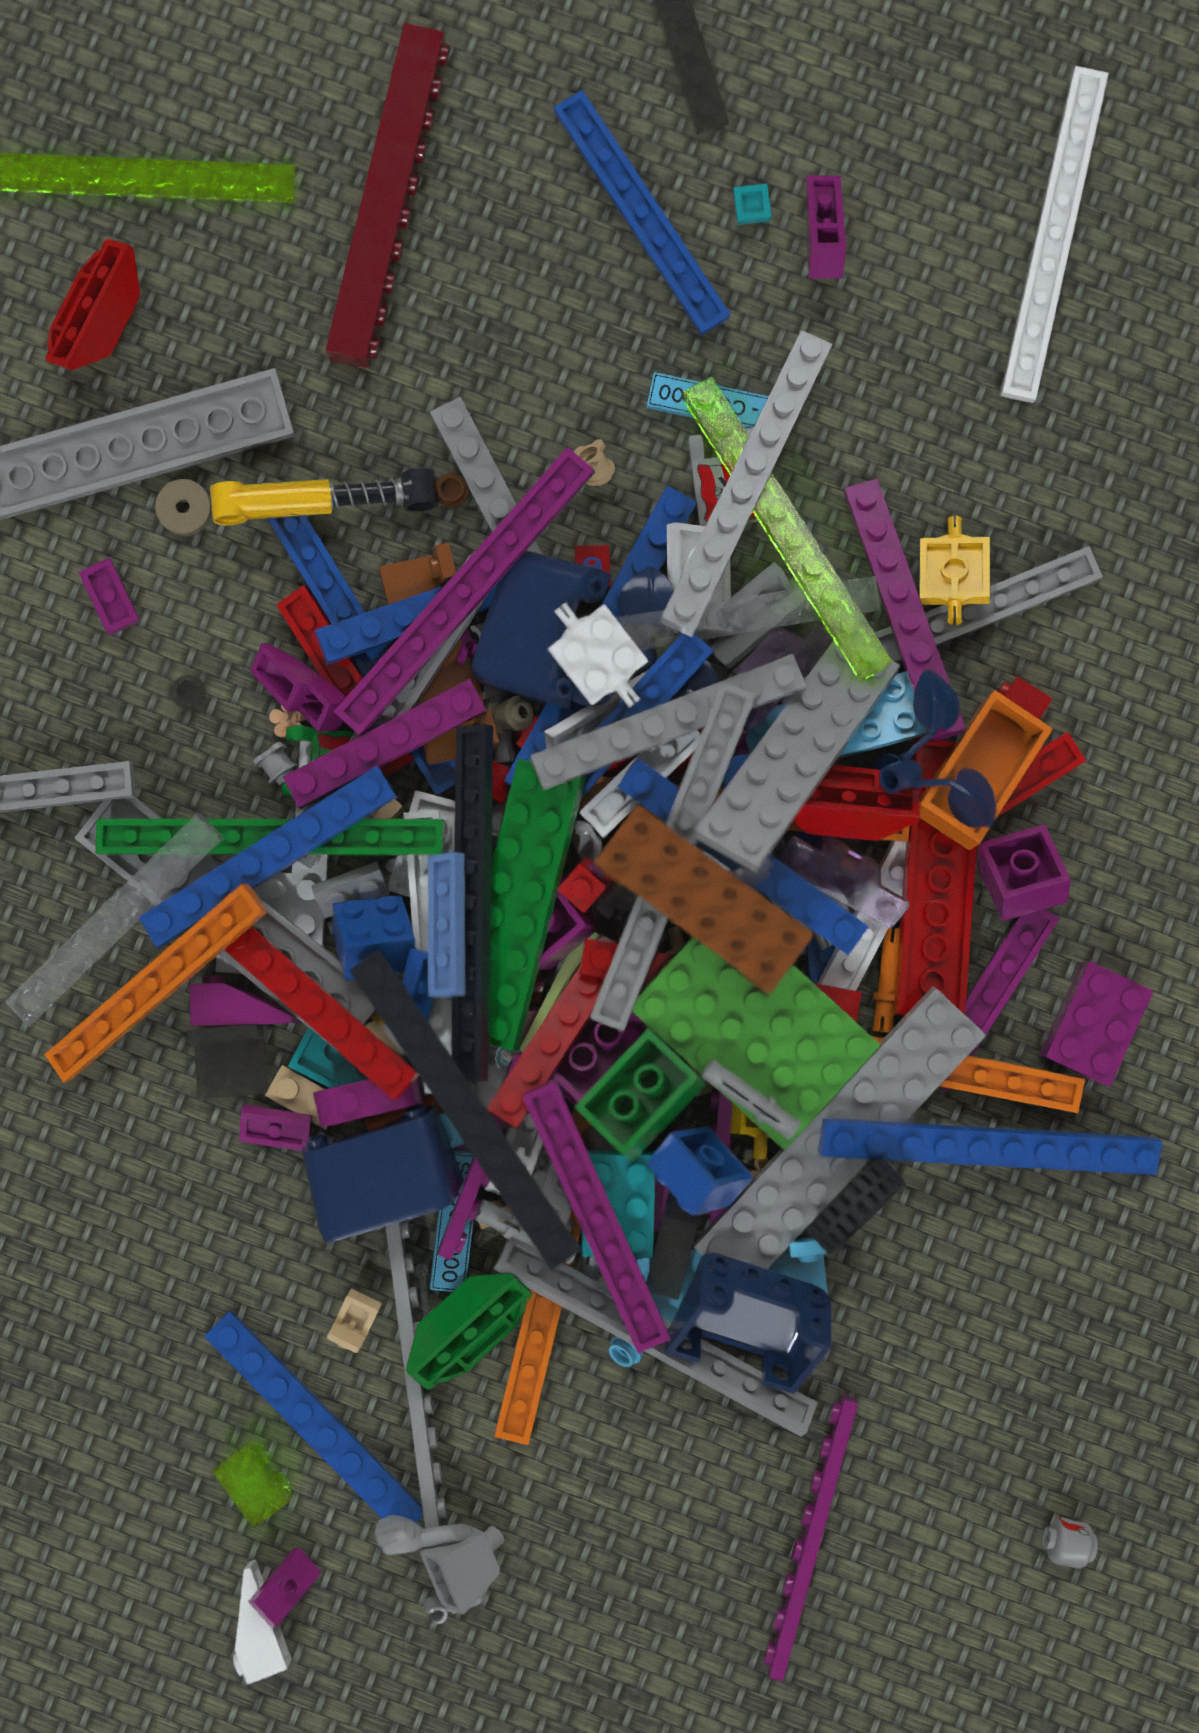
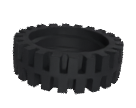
M883 1158L878 1160L863 1172L860 1177L854 1180L814 1220L807 1229L808 1233L829 1255L832 1254L873 1218L900 1190L905 1181Z

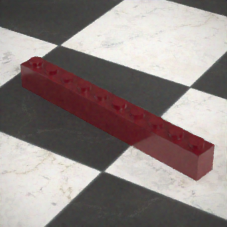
M408 23L403 24L325 350L331 361L369 369L371 359L376 360L378 357L380 339L376 337L379 326H385L388 315V306H384L387 293H393L396 281V274L392 273L394 262L400 261L403 253L404 241L400 240L402 228L408 229L411 208H408L410 195L416 196L418 190L419 176L415 175L418 163H424L427 143H424L423 140L425 132L431 131L434 123L435 111L431 110L433 98L439 99L442 78L439 77L441 66L446 67L449 60L450 46L446 45L444 31Z

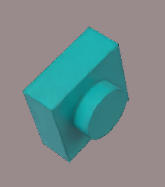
M767 183L733 187L737 225L771 221L772 216Z

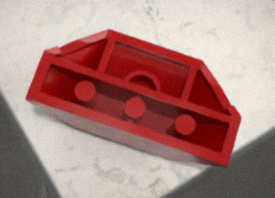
M107 238L101 244V249L95 252L79 269L49 329L48 352L45 361L72 371L111 355L141 296L134 249L129 244Z
M832 765L793 822L807 834L878 841L919 822V790L910 787L891 794L885 791L880 783L879 774L881 770Z

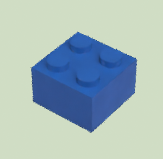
M402 895L332 903L333 938L345 980L355 979L349 969L377 950L382 952L396 974L404 973L410 948L415 949V936Z
M709 1126L670 1133L647 1162L648 1166L654 1171L656 1179L677 1198L679 1206L690 1213L691 1216L729 1207L754 1178Z

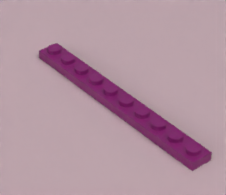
M567 447L336 708L334 713L360 736L365 734L595 474L594 469Z

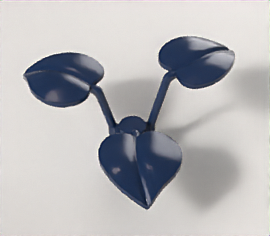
M646 567L630 579L622 588L618 598V608L623 619L634 626L643 625L642 642L637 647L648 662L634 672L638 676L649 670L657 661L655 651L648 646L650 625L657 628L667 626L660 623V620L674 592L667 578L653 567ZM705 661L670 701L719 683L712 665ZM575 686L572 701L585 706H598L608 702L615 692L606 694L594 705H590Z
M927 669L921 674L916 685L913 708L917 721L921 725L930 726L929 732L906 753L901 754L900 758L893 754L880 756L875 761L872 769L881 770L879 774L880 783L884 790L891 794L910 787L917 789L922 786H950L952 789L948 794V803L952 814L959 822L973 828L992 827L996 816V801L991 785L982 774L973 769L964 768L958 772L956 781L951 778L921 780V766L915 760H911V757L938 732V727L943 730L952 728L960 714L959 700L953 688L935 671Z

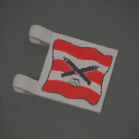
M753 427L746 428L742 432L743 448ZM692 435L688 439V449L697 501L699 526H706L741 454L705 459L702 436ZM764 489L747 523L768 520Z

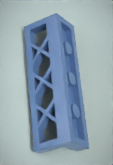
M459 852L428 856V997L452 1000L453 996L465 995L464 853Z

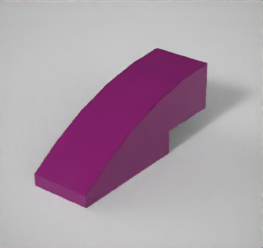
M261 643L250 672L287 712L299 711L318 732L339 730L343 720L334 711L346 697L325 678L304 663L268 643Z

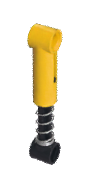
M427 468L410 469L402 472L400 478L395 480L391 478L389 482L380 483L375 479L373 483L363 484L360 480L357 484L348 485L344 481L342 485L333 486V483H329V479L247 485L236 481H225L210 486L213 522L218 525H236L244 523L249 519L331 514L334 506L340 509L341 506L352 505L355 509L356 505L368 504L371 507L372 504L383 503L387 506L388 503L394 502L397 506L398 504L403 505L405 510L411 512L428 511L438 506L434 470Z

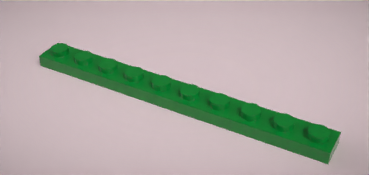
M96 819L95 854L237 855L292 819ZM363 819L308 855L431 856L444 854L445 820Z

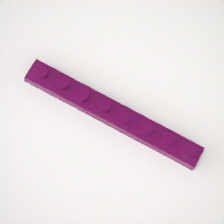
M878 479L844 488V495L913 693H915L921 674L927 669L935 671L950 685ZM959 714V718L952 728L943 730L938 727V732L930 739V742L964 733L966 728L961 714ZM925 726L928 733L930 726Z
M556 1079L522 1093V1097L637 1353L671 1340Z
M841 1394L839 1402H833L828 1418V1422L832 1423L830 1436H824L819 1450V1457L823 1458L820 1471H814L810 1483V1491L814 1492L811 1506L805 1505L802 1512L800 1525L805 1527L802 1539H796L792 1549L791 1560L795 1561L792 1575L787 1573L783 1582L782 1595L786 1596L783 1609L777 1608L773 1619L772 1629L777 1630L773 1644L767 1643L764 1652L763 1664L767 1665L769 1678L780 1681L784 1680L858 1406L854 1397Z

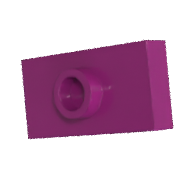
M293 1548L248 1603L270 1627H277L322 1572L300 1548Z

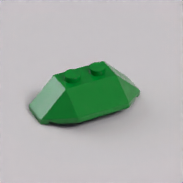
M512 1273L469 1276L417 1324L405 1369L407 1374L425 1389L429 1390L435 1387L437 1383L446 1382L467 1373L519 1325L526 1309L527 1301L532 1296L531 1291Z

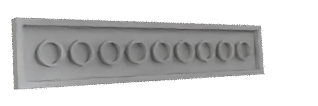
M269 369L0 446V520L294 437L295 433L276 369Z
M137 797L103 801L75 836L78 842L156 905H159L220 866L209 855L95 854L96 819H163ZM255 893L268 912L252 926L366 1025L376 1010L355 979L345 980L340 960ZM225 950L218 954L318 1034Z
M932 986L879 1043L881 1046L786 1150L781 1148L749 1182L729 1207H726L692 1243L693 1247L703 1256L709 1253H719L768 1269L789 1247V1242H793L870 1160L821 1157L818 1153L822 1119L905 1123L983 1040L986 1034Z

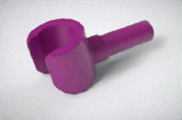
M467 627L461 636L462 645L456 655V660L460 664H464L467 656L473 661L478 642L472 640Z

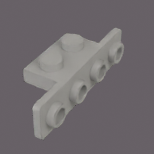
M773 562L722 605L733 628L731 632L726 633L710 646L714 651L712 655L727 669L734 666L832 584L830 576L816 564L810 563L788 581L782 568Z

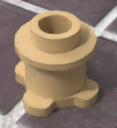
M595 440L590 445L579 446L574 450L595 471V474L586 483L589 486L606 484L615 471L613 461L607 459L603 453L605 444L602 440Z

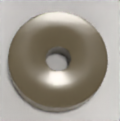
M187 479L174 480L166 484L156 498V515L161 524L173 534L179 536L194 535L203 530L210 521L212 515L211 499L203 487L194 481ZM181 503H189V510L187 512L180 513L178 511Z

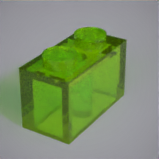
M250 1439L217 1464L212 1473L252 1527L256 1528L286 1505L293 1495L290 1492L292 1486L287 1477L282 1472L276 1473L269 1464L271 1457L267 1450L260 1443L255 1445L252 1439Z

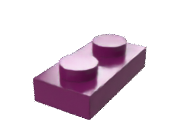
M107 558L78 572L109 636L141 622L112 559Z
M244 1105L240 1118L239 1141L302 1151L306 1140L311 1137L313 1115Z

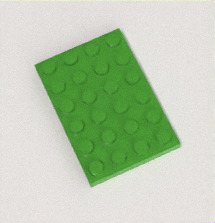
M693 936L687 940L638 994L632 1008L634 1014L700 1074H702L707 1064L715 1058L717 1062L764 1096L775 1098L778 1106L796 1119L801 1120V1124L795 1134L787 1140L785 1136L764 1121L762 1123L756 1121L753 1113L719 1090L784 1150L790 1146L881 1046L793 964L771 994H766L741 976L738 969Z

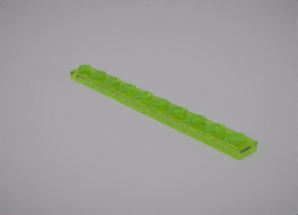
M0 153V191L295 203L297 169L295 165Z
M710 377L684 390L681 398L731 475L749 438V434L713 377ZM771 472L753 513L861 682L889 667L892 660L779 481Z

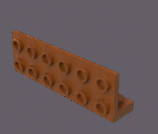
M449 543L435 545L433 555L383 565L379 570L388 605L444 586L456 574ZM461 638L417 706L468 679L472 681L484 704L479 682L472 675V660L468 656L464 664H460L456 660V655L462 645ZM486 709V713L461 726L480 724L494 726L493 751H495L499 740L491 709ZM456 728L423 745L429 765L456 760Z
M641 806L635 807L594 862V867L621 887L626 886L738 969L741 976L766 994H771L813 936L810 931Z

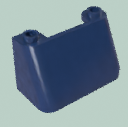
M526 551L496 585L472 661L471 669L475 680L513 696H522L527 700L569 709L575 684L564 670L558 667L559 664L547 650L562 637L567 629L554 611L566 602L575 614L579 600L589 603L600 601L607 591L612 574L599 568Z
M423 1104L413 1105L403 1111L404 1116L401 1117L397 1124L337 1142L335 1137H327L325 1133L317 1134L306 1140V1144L302 1148V1155L317 1224L323 1241H336L443 1209L454 1202L464 1182V1178L436 1104L424 1107Z

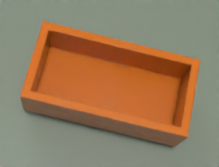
M993 690L983 700L966 726L965 732L961 734L933 779L951 778L956 781L958 772L964 768L978 771L987 779L994 792L996 819L1053 728L996 690ZM947 785L928 786L920 797V818L969 851L980 844L989 828L969 827L954 817L948 803V794L952 787Z

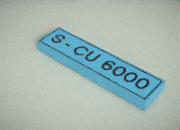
M654 372L647 408L746 429L754 428L769 396Z
M453 1150L462 1176L465 1179L474 1155L469 1151ZM457 1197L449 1206L438 1210L430 1290L453 1292L467 1279L474 1220L467 1219L462 1232L468 1235L460 1254L454 1252L452 1260L439 1256L437 1253Z

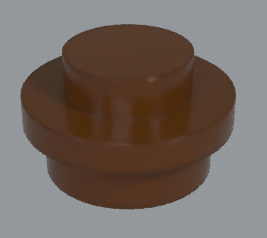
M448 473L441 476L436 482L437 500L444 507L456 508L467 500L469 488L462 476Z

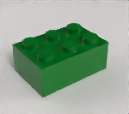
M647 1029L574 1107L624 1157L633 1162L705 1087L706 1083L650 1029Z

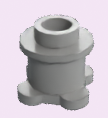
M277 742L253 760L255 766L262 767L270 778L268 780L269 784L274 785L278 783L280 787L285 782L283 776L295 771L298 767L297 762L292 763L285 753L287 747L281 742Z

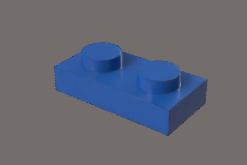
M410 948L402 984L428 1021L434 1000L433 997H428V952Z

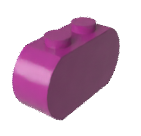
M418 1077L398 1101L391 1099L370 1079L313 1092L320 1127L424 1103Z

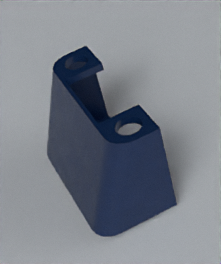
M709 1253L703 1257L668 1329L671 1340L666 1341L665 1353L698 1363L701 1358V1337L705 1336L763 1355L762 1384L794 1394L832 1347L831 1300L828 1294L816 1285L719 1253ZM684 1337H687L691 1342L692 1348L685 1349L679 1344ZM772 1366L782 1367L786 1371L788 1379L783 1380L775 1376Z

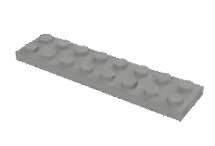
M839 632L804 680L806 688L796 692L696 828L694 838L757 873L898 673L900 665Z

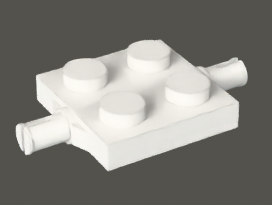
M566 602L554 612L567 629L562 637L547 650L589 704L594 705L606 694L615 691L628 705V708L634 705V702L639 701L641 698L628 684V681L633 673L647 663L648 660L605 604L591 615L580 619L577 618Z

